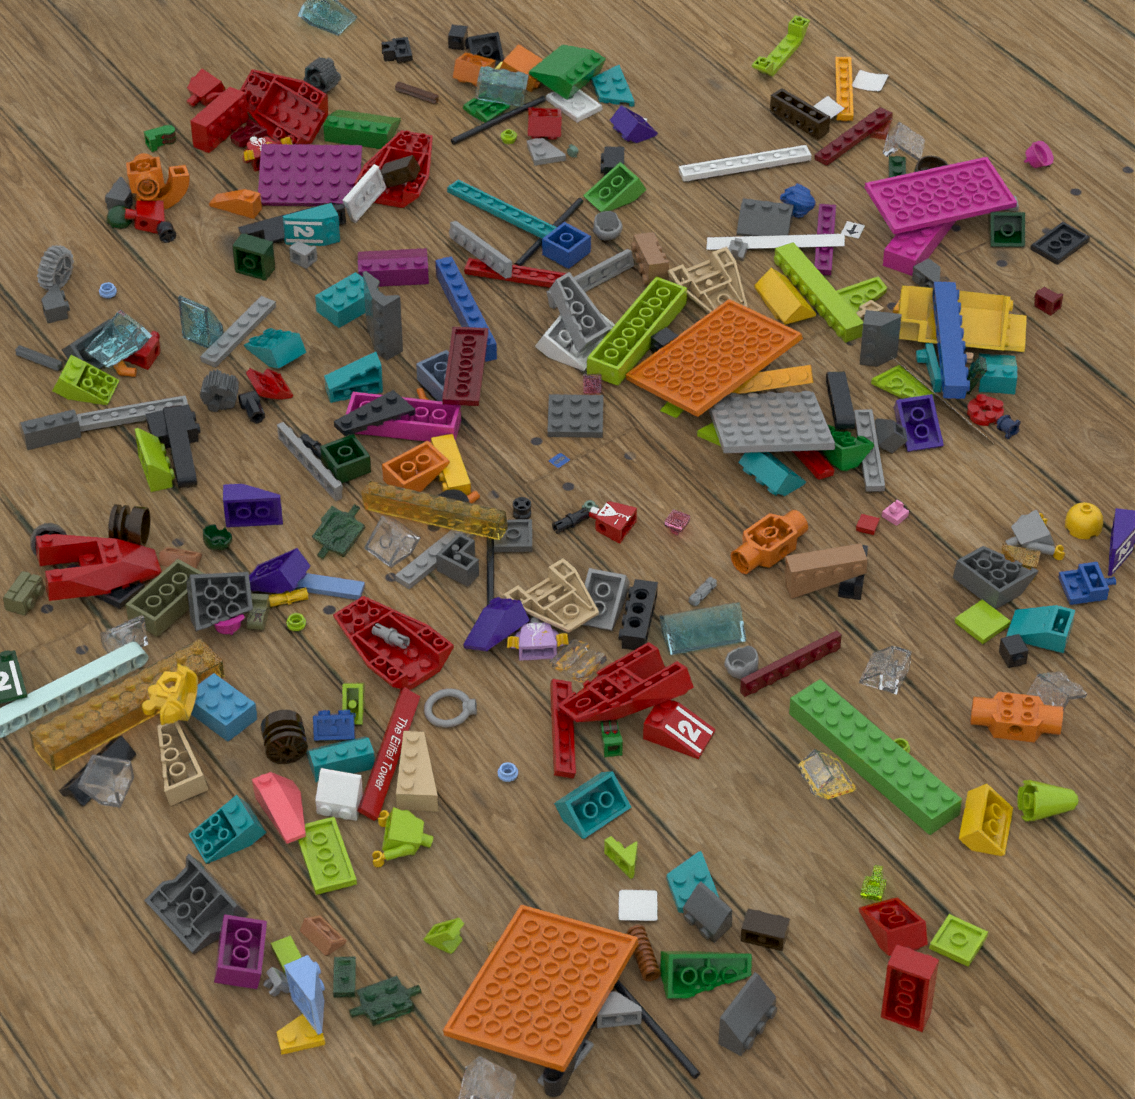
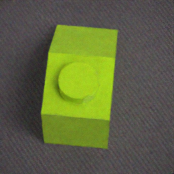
M343 683L342 710L349 709L351 713H356L355 725H363L365 683Z

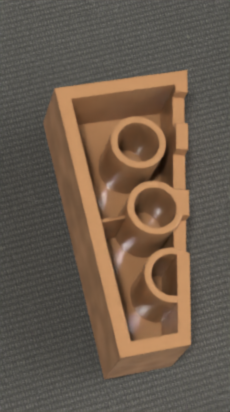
M654 232L635 234L633 242H631V250L635 252V262L639 263L638 270L639 274H642L643 285L648 287L655 277L669 281V260H665L666 255L662 253L661 245L659 246V241Z
M861 543L786 556L785 584L791 599L867 573V557Z

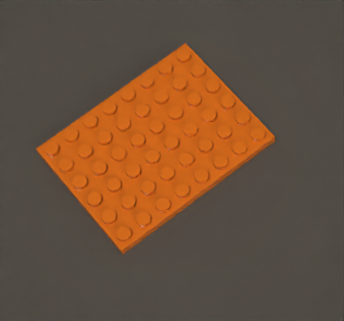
M728 299L666 346L630 370L625 376L629 382L699 417L791 347L795 346L803 337L802 333Z
M520 905L444 1027V1036L565 1072L638 946V937Z

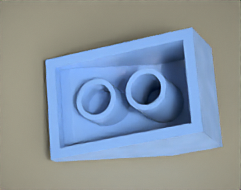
M306 955L284 965L293 1002L319 1035L323 1029L324 997L322 991L325 988L322 980L319 978L321 970L316 961L313 962Z

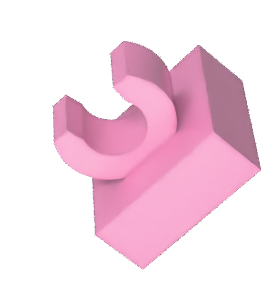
M896 500V503L893 502L882 511V517L897 526L908 517L909 511L903 507L904 504Z

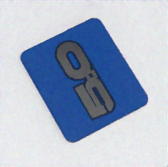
M562 453L549 460L557 468L570 461Z

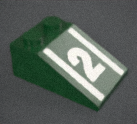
M15 650L2 651L0 653V704L27 698Z

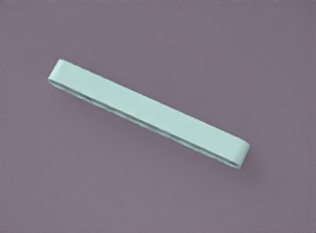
M130 642L27 694V698L18 699L0 708V738L142 667L148 661V654L137 642Z

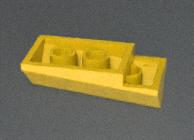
M770 268L754 285V288L776 319H780L784 325L816 316V312L789 279L775 269Z

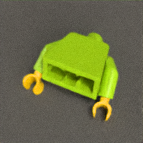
M393 807L390 814L388 811L383 810L380 812L378 823L379 826L385 827L382 845L384 853L374 851L372 863L374 867L379 868L384 865V859L389 861L398 857L415 855L420 845L427 848L431 847L433 836L423 833V820L415 817L409 810H400Z

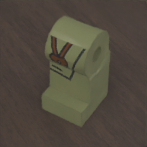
M251 593L253 610L248 613L247 629L264 630L270 610L269 594Z

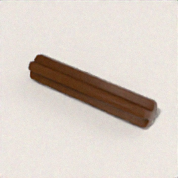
M402 82L395 84L396 91L434 104L439 101L438 94Z

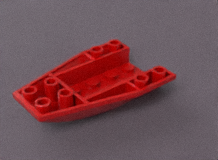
M252 69L240 91L246 93L247 110L260 126L267 130L268 136L278 143H281V139L290 137L294 145L312 144L329 115L328 95L303 80Z
M401 130L364 164L354 182V186L374 164L379 167L381 172L385 163L413 155L421 168L416 179L386 188L374 201L377 204L404 208L420 196L429 179L433 136Z
M365 596L360 597L333 614V618L366 666L395 688L402 689L406 687L412 690L439 673L454 648L450 641L429 625ZM379 623L389 629L397 630V633L410 638L409 646H406V649H402L393 643H386L384 639L372 634L373 626Z

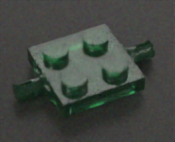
M354 504L348 513L340 511L335 507L332 508L312 535L313 540L323 546L317 554L319 558L323 560L329 551L345 557L366 528L363 523L355 518V515L360 510L359 506Z
M398 976L356 990L361 1006L349 1009V1015L353 1018L364 1014L369 1018L372 1026L411 1013L414 1011L410 997L421 994V988L418 984L406 989L401 984Z

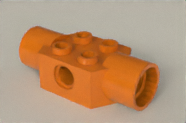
M141 153L133 161L126 163L131 193H137L141 199L152 200L159 194V190L165 187L159 157H152L150 154Z
M791 510L784 516L769 513L743 531L742 545L732 551L730 555L734 567L742 574H748L759 565L770 568L796 549L797 538L808 531L807 520L797 510Z
M998 692L993 698L973 696L970 725L987 726L994 738L1035 743L1042 733L1061 734L1063 707L1044 705L1039 696Z

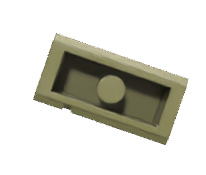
M22 571L3 597L5 609L23 616L27 614L29 609L32 610L37 598L42 596L45 591L42 577Z

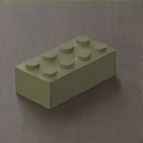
M177 559L126 603L128 621L156 637L160 636L189 610L186 584L189 576L205 573Z

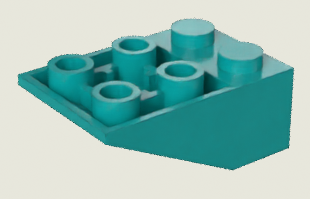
M266 329L262 335L254 336L249 339V342L244 344L247 350L267 366L278 369L307 353L299 333L282 331L281 329Z
M1058 605L1017 609L1013 615L1006 637L1019 634L1025 644L1064 653L1073 627L1075 610Z
M236 795L190 832L189 836L205 863L209 864L251 846L267 832L250 805Z

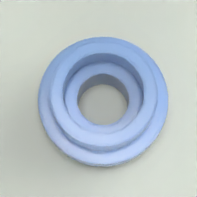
M109 282L103 283L99 289V294L103 298H112L117 293L114 284Z
M503 763L498 769V777L505 782L514 781L518 777V769L513 763Z

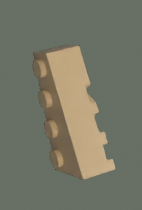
M178 721L158 725L162 772L165 784L164 790L169 805L172 806L207 791L208 787Z
M403 732L396 789L397 809L438 812V795L424 732Z

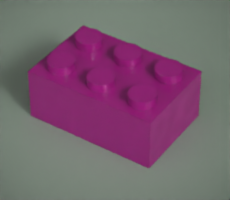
M224 914L220 929L214 983L252 989L258 988L262 973L267 921Z

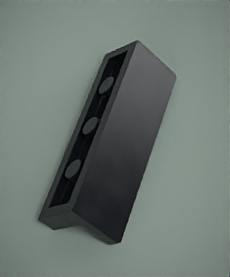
M122 735L111 739L59 792L63 797L72 795L80 806H84L136 755V752Z

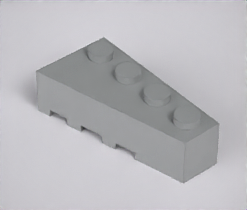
M570 272L555 280L549 289L574 345L578 353L602 340L612 327Z

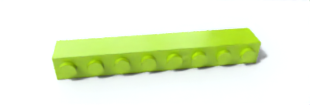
M792 242L775 248V264L782 269L784 275L788 276L792 284L807 298L810 305L814 306L818 314L826 320L828 326L832 327L837 336L845 343L862 337L863 321L797 245Z

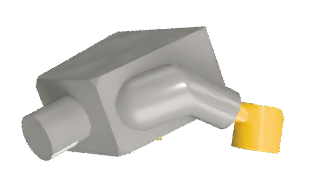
M1037 509L1028 515H1021L1011 527L1015 536L1005 541L1010 551L1021 546L1026 555L1043 553L1053 555L1057 560H1063L1066 554L1063 552L1064 547L1062 545L1054 547V541L1046 527L1048 519H1043L1044 515L1038 513Z

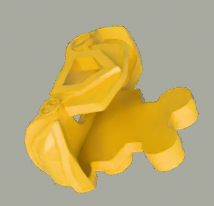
M177 663V672H163L156 685H151L148 688L150 700H146L142 704L144 714L153 715L156 709H159L161 725L175 723L178 720L188 721L197 697V675L189 667L182 666ZM171 681L176 682L175 686L170 688L165 686V684Z

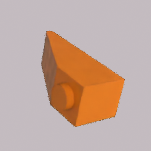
M247 189L219 193L211 200L209 206L255 219L262 210L261 193Z

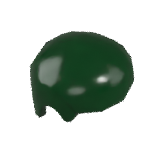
M123 205L112 207L107 214V224H110L112 228H127L132 223V219L124 218L125 209L128 208Z
M212 524L203 529V542L210 550L222 551L227 549L232 543V534L225 527L219 530L215 524Z

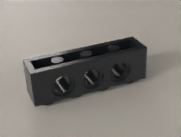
M635 579L633 587L630 586L628 594L630 601L627 600L625 606L627 615L623 614L622 626L624 628H620L618 640H622V649L636 650L647 643L658 596V582Z

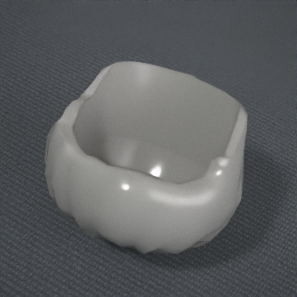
M600 212L595 216L593 232L603 241L616 239L622 232V223L615 212Z
M752 646L739 647L727 654L724 666L728 674L741 680L758 670L759 657L757 651Z

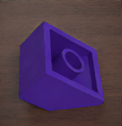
M623 105L618 108L609 120L614 125L613 128L617 132L622 133L621 137L628 142L631 140L639 143L658 134L641 115Z

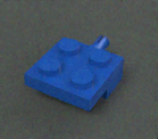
M1098 562L1079 564L1077 570L1059 572L1058 575L1070 605L1107 600L1108 586L1116 585L1115 577L1104 578Z

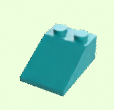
M979 353V392L1015 394L1017 384L1016 357L1012 355Z

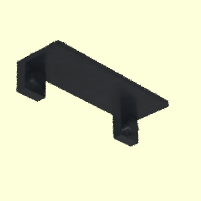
M329 202L332 203L338 213L339 225L346 224L344 205H336L335 202ZM284 215L240 226L238 230L240 234L243 233L269 240L274 244L285 240Z

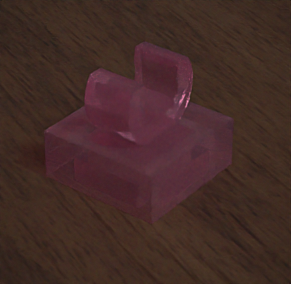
M583 374V393H602L601 374Z
M673 509L666 518L664 526L670 528L671 533L678 535L679 532L682 533L690 522V515Z

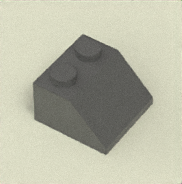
M699 882L683 906V917L689 925H695L699 929V933L706 940L710 939L715 943L732 927V909L705 884Z

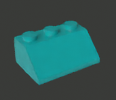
M770 452L744 453L738 462L744 467L742 469L744 472L751 476L752 474L756 476L755 480L763 486L766 484L769 487L767 490L776 496L777 494L786 496L807 482Z
M365 736L308 749L306 753L315 783L319 781L321 768L354 774L371 770L375 762L370 739Z
M613 771L599 773L554 803L563 822L582 839H585L631 808Z

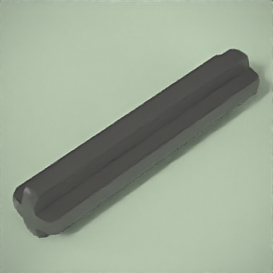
M21 345L15 349L17 356L56 371H60L63 367L62 361Z

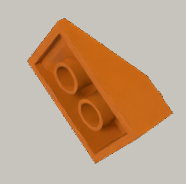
M426 441L382 464L383 481L406 501L421 493L450 461L429 441Z

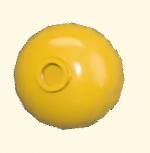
M1077 503L1066 514L1065 529L1067 528L1070 531L1069 534L1078 539L1087 540L1094 535L1097 537L1102 532L1103 515L1100 509L1091 503Z

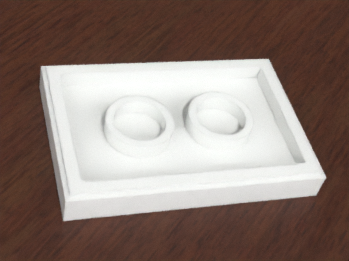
M580 89L568 100L556 92L546 95V100L561 109L564 114L576 123L602 110V105Z
M375 164L343 199L349 218L354 223L359 220L386 189L380 169Z

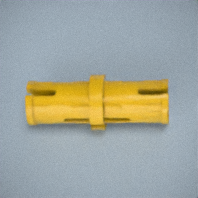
M306 587L291 592L287 590L283 593L269 595L270 607L282 604L292 605L293 602L309 599Z

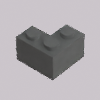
M459 532L436 554L437 571L468 587L479 576V559L475 558V540Z

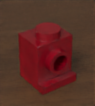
M1044 286L1042 289L1037 290L1034 295V307L1050 316L1062 307V293L1057 294Z

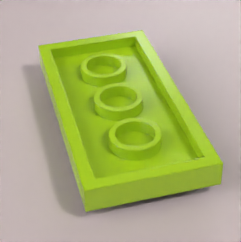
M335 817L306 823V837L297 841L315 894L318 895L357 885V879Z

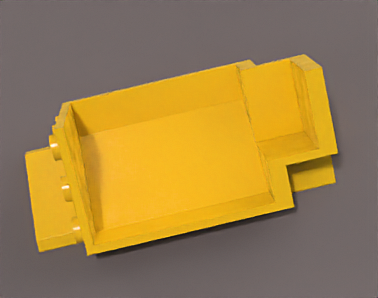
M901 285L898 314H902L899 339L937 344L932 300L933 288ZM959 291L958 302L961 303L959 315H962L961 328H964L962 341H965V347L1025 352L1027 316L1009 314V311L1013 309V301L1010 300V296Z

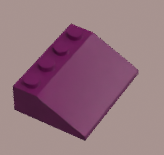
M427 248L358 252V274L363 277V272L367 271L380 281L379 287L429 284Z

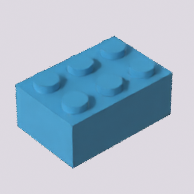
M215 673L198 685L197 697L191 715L227 742L257 720L256 703Z

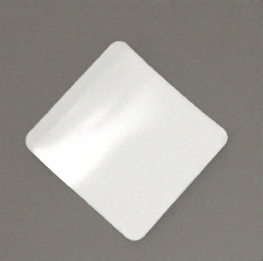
M860 70L852 86L863 90L880 91L888 74H874Z
M829 96L813 106L829 115L830 119L844 109V107L837 104Z
M620 890L619 920L656 921L657 891Z

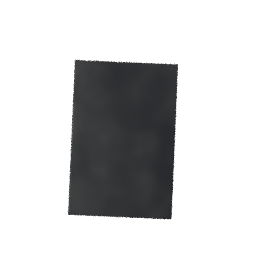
M1062 222L1031 244L1030 250L1058 265L1087 244L1090 236Z

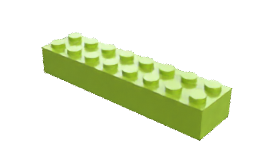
M655 277L587 357V374L619 386L625 379V374L632 370L649 350L651 336L668 327L687 304V288Z

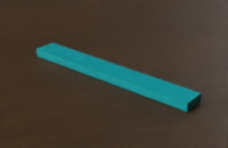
M459 179L447 187L448 193L540 238H544L557 228Z

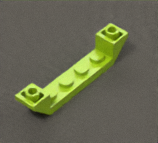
M795 15L788 23V34L767 58L759 56L752 64V68L773 77L802 44L810 20Z

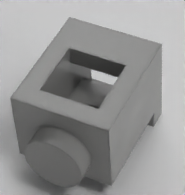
M297 241L289 247L291 262L307 269L317 261L316 246L310 247Z

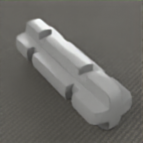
M708 577L695 593L689 597V603L697 606L717 586V580Z

